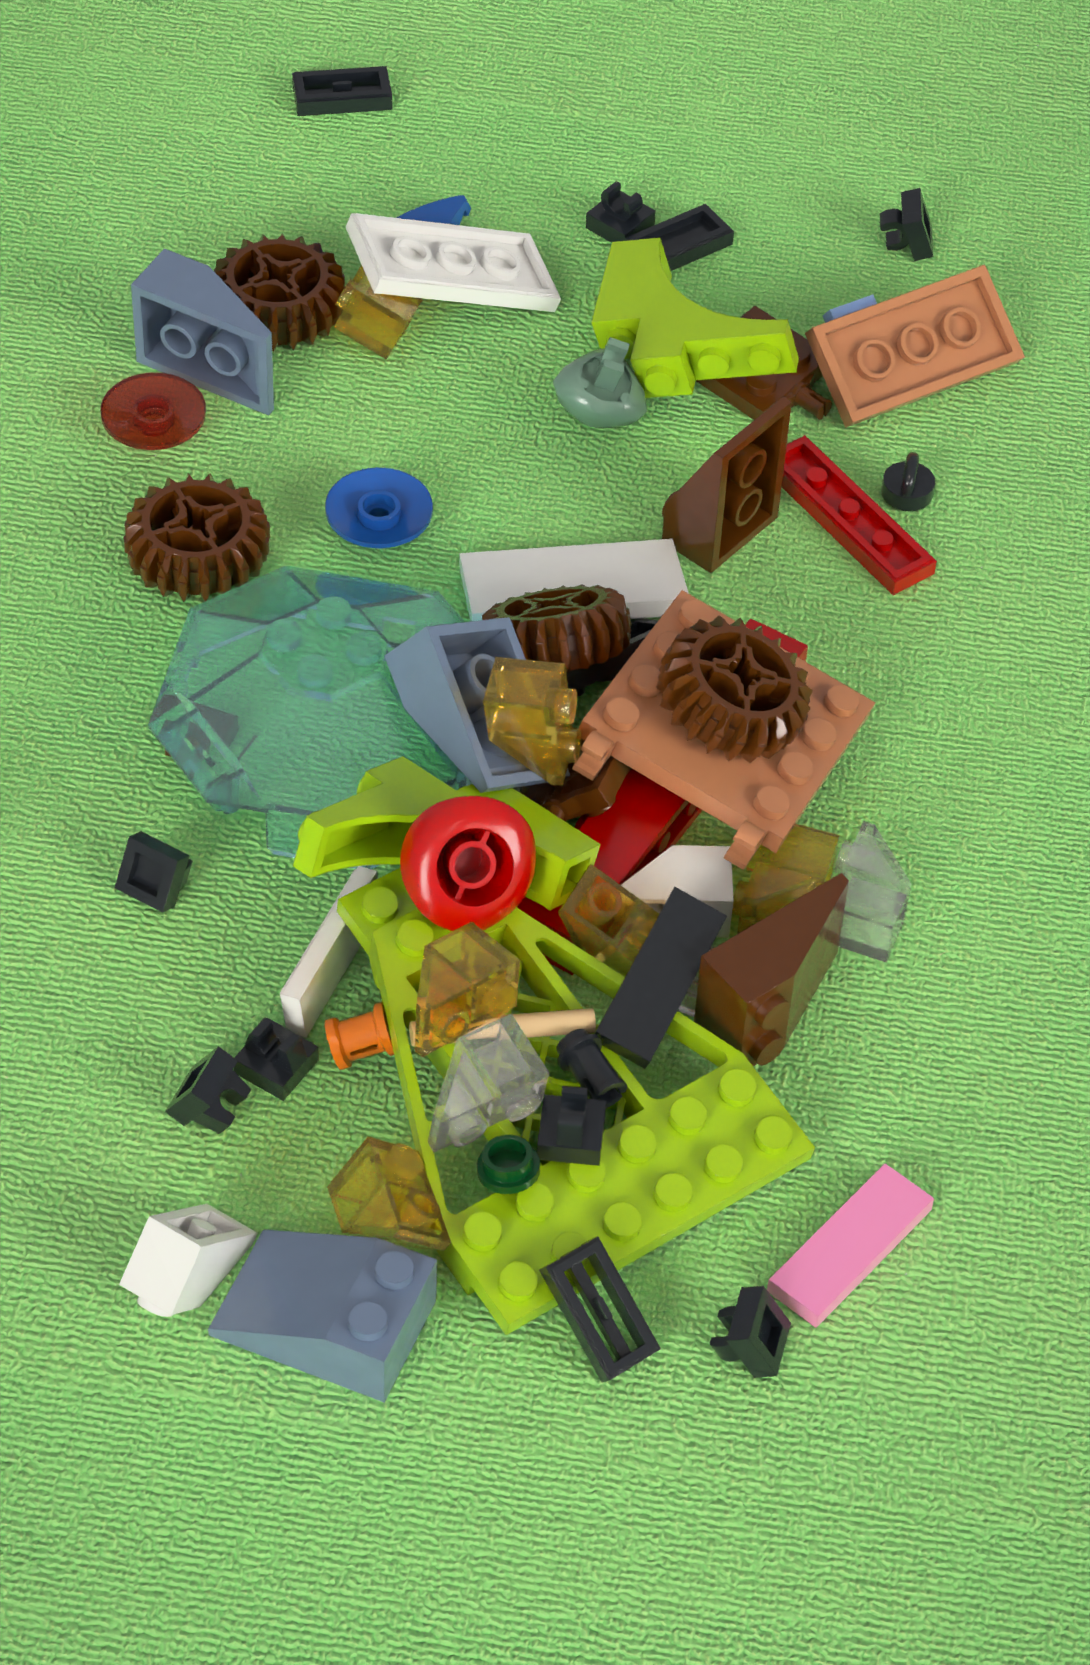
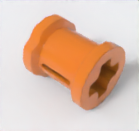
M383 1002L374 1004L373 1011L341 1021L337 1017L325 1020L326 1037L331 1054L339 1070L352 1067V1061L378 1053L386 1052L390 1056L394 1055Z

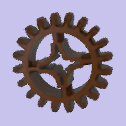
M283 233L278 239H268L262 234L259 242L253 243L243 239L240 249L227 248L226 257L216 260L214 272L272 332L273 352L278 345H288L293 351L298 342L313 345L317 335L329 336L330 328L340 323V317L347 300L345 276L342 273V266L338 265L335 261L334 253L323 252L320 243L306 245L303 236L293 241L286 240Z
M188 473L185 481L178 483L167 477L163 489L149 486L145 498H135L132 512L127 513V520L125 521L124 550L128 554L129 565L133 569V574L141 576L146 588L158 586L162 597L177 592L183 602L190 595H201L203 600L207 602L209 595L216 592L228 598L231 586L246 589L249 577L260 576V569L263 566V562L267 561V555L270 551V524L267 521V515L264 514L261 501L252 499L248 487L236 489L231 478L221 483L215 482L211 473L204 480H193Z
M583 584L575 587H565L563 585L554 589L544 588L542 591L533 593L525 592L522 596L509 597L503 603H496L482 615V620L510 617L532 676L536 674H546L549 676L552 673L558 672L569 673L570 670L579 668L588 669L592 664L605 663L609 658L617 657L630 645L632 624L629 608H626L624 595L619 594L617 590L604 588L600 585L591 587Z
M717 616L709 623L699 619L690 629L685 628L681 634L675 637L661 659L662 665L659 668V681L656 688L662 692L660 706L673 711L671 725L684 726L688 730L687 741L698 738L706 744L707 754L717 748L723 751L728 761L740 754L747 762L751 763L760 756L770 759L780 749L784 750L788 744H791L808 718L810 710L808 704L813 692L805 682L808 672L802 668L795 667L797 654L784 652L780 648L781 638L770 640L763 635L762 625L755 630L746 628L741 618L729 625L724 618Z

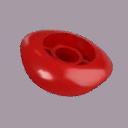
M484 796L455 797L430 806L410 826L404 838L400 855L402 880L415 906L434 924L443 929L458 933L484 931L512 913L526 896L533 881L536 867L535 839L528 822L510 805Z

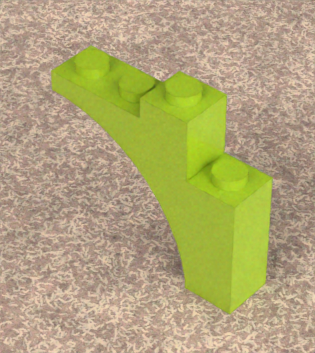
M661 238L612 242L591 323L600 349L605 348L610 337L629 343V349L624 359L631 360L635 376L644 390L645 398L692 395L696 380L795 373L797 371L799 357L788 319H747L721 314L704 308L686 298L671 283L672 274Z
M402 756L366 771L359 782L357 794L306 816L298 831L299 845L293 867L308 877L313 878L326 872L348 867L383 864L400 865L404 838L410 826L422 812L446 799L461 796H484L510 805L528 822L535 839L536 867L533 881L525 897L541 904L548 910H552L586 892L601 844L514 788L480 793L473 784L455 790Z

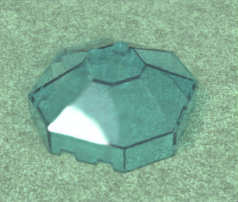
M285 565L189 609L148 723V728L214 810L223 811L225 814H232L239 808L264 812L266 816L267 848L274 855L295 858L299 845L298 831L306 816L357 794L360 780L365 775V772L371 768L404 756L455 790L472 784L404 709L384 656L426 626L465 621L439 591ZM363 865L362 867L373 869L379 865Z

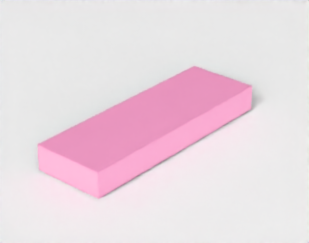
M885 1163L768 1280L767 1291L817 1328L932 1210L934 1198Z

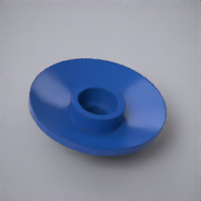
M376 467L352 472L337 481L327 495L325 512L331 528L348 542L367 548H391L406 544L425 531L432 518L433 503L428 489L412 475L396 469Z

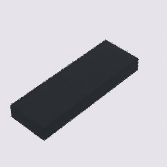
M673 888L594 1033L602 1040L603 1046L644 1069L648 1066L700 969L701 955L710 950L727 915L679 888Z

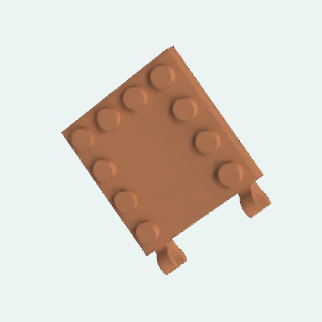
M681 590L581 721L576 736L585 740L580 749L583 753L572 769L593 780L609 757H614L737 830L732 839L734 842L726 852L724 859L744 870L760 845L777 853L869 717L876 702L797 657L795 667L802 668L808 672L805 682L813 692L808 704L810 706L808 718L794 741L788 744L784 750L780 749L770 759L760 756L751 763L747 762L740 754L728 761L723 751L717 748L707 754L706 744L698 738L687 741L688 730L684 726L671 725L673 711L660 706L662 692L656 688L659 681V668L662 665L661 659L675 637L681 634L685 628L690 629L699 619L709 623L717 616H721L729 625L734 623L735 620Z

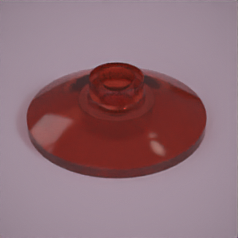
M143 373L118 382L106 393L101 403V421L108 434L126 446L142 450H161L180 445L198 433L205 421L206 404L199 389L184 378L167 373Z

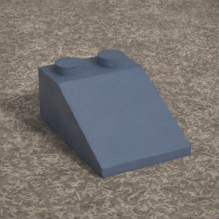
M164 248L131 284L136 361L269 416L274 410L272 332L208 265Z
M510 617L426 626L384 655L404 709L480 793L560 781L570 776Z
M263 1230L209 1326L208 1333L209 1336L385 1403L436 1302L437 1259L375 1237Z

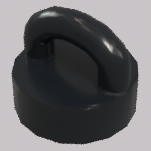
M910 452L906 457V461L892 464L886 469L882 480V497L893 508L902 511L923 509L931 503L933 498L935 476L930 469L919 464V455L916 452Z

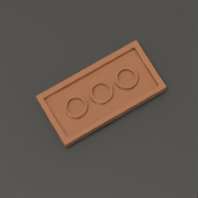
M985 264L817 325L805 333L845 428L1006 368L1025 358Z

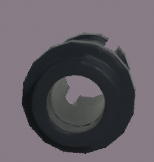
M586 1029L574 1030L563 1037L556 1047V1051L559 1054L557 1058L558 1065L563 1071L571 1072L581 1087L588 1088L589 1099L606 1100V1108H608L623 1097L621 1093L627 1091V1084L619 1077L602 1053V1040L596 1034H589Z

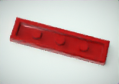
M804 435L787 444L782 488L892 595L935 574L937 561L809 438Z

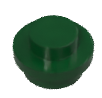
M517 1135L497 1136L486 1143L477 1160L478 1178L484 1187L495 1193H519L528 1189L537 1181L540 1175V1159L537 1152L524 1138Z

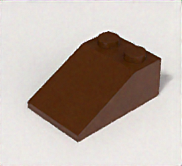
M785 397L778 400L718 449L679 490L669 496L663 506L662 539H673L678 553L710 573L715 571L778 518L792 401Z
M842 873L838 874L701 955L694 1022L742 1052L753 1066L756 1064L762 1066L773 1061L787 1044L838 953L849 880Z

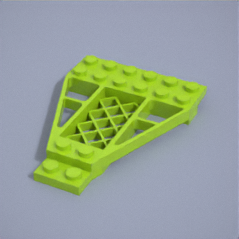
M400 868L338 899L337 913L368 954L374 982L381 993L435 1240L433 1247L466 1294L470 1295L476 1292L505 1335L558 1305L539 1269L558 1260L561 1256L578 1248L586 1241L598 1236L618 1271L811 1159L815 1146L746 1056L677 1011L666 1033L718 1066V1068L662 1099H654L646 1093L619 1055L602 1045V1053L619 1077L627 1084V1091L621 1093L623 1097L618 1102L608 1107V1109L616 1110L613 1127L604 1129L600 1166L540 1160V1175L537 1181L528 1189L514 1194L493 1193L457 1214L450 1213L445 1205L432 1143L470 1122L476 1123L488 1141L501 1135H517L521 1137L515 1127L523 1128L522 1138L528 1141L530 1130L539 1132L541 1114L534 1113L538 1093L561 1096L562 1085L581 1086L579 1083L542 1076L546 1056L554 1058L559 1056L556 1047L560 1041L550 1039L551 1036L483 1041L498 1045L494 1064L464 1058L459 1051L461 1043L421 1045L420 1047L462 1104L442 1116L428 1121L425 1116L406 1028L409 1030L410 1021L457 1018L431 1012L426 1006L429 991L464 999L460 1018L467 1017L470 1001L506 1008L505 1015L512 1014V1010L534 1013L583 1009L543 954L611 998H614L625 977L518 908L499 923L484 931L458 933L443 929L428 920L415 906L403 883ZM472 964L468 982L448 977ZM479 965L513 972L510 991L476 984L475 980ZM520 974L537 997L516 993ZM504 1046L540 1054L536 1074L500 1066ZM481 1080L489 1081L488 1090ZM496 1083L532 1091L528 1111L498 1105L493 1098ZM623 1113H624V1115L627 1117V1119H625V1120L622 1121V1117H623ZM588 1258L581 1261L592 1283L599 1282L600 1279ZM567 1270L564 1271L575 1293L578 1294L579 1291Z

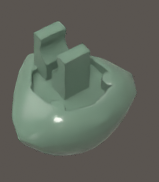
M610 337L605 348L594 350L566 365L553 380L559 403L579 422L594 428L620 427L631 425L647 412L644 390L634 371L624 359L629 349V343Z

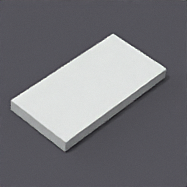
M351 213L347 222L346 230L374 293L555 312L560 303L561 297L529 233Z
M673 539L459 553L460 574L470 621L482 620V615L496 603L505 602L509 597H519L524 595L525 592L533 593L542 591L544 588L554 589L563 585L565 587H575L581 584L587 587L600 585L604 588L617 590L619 594L624 595L626 608H629L631 619L661 617L681 590L688 593Z

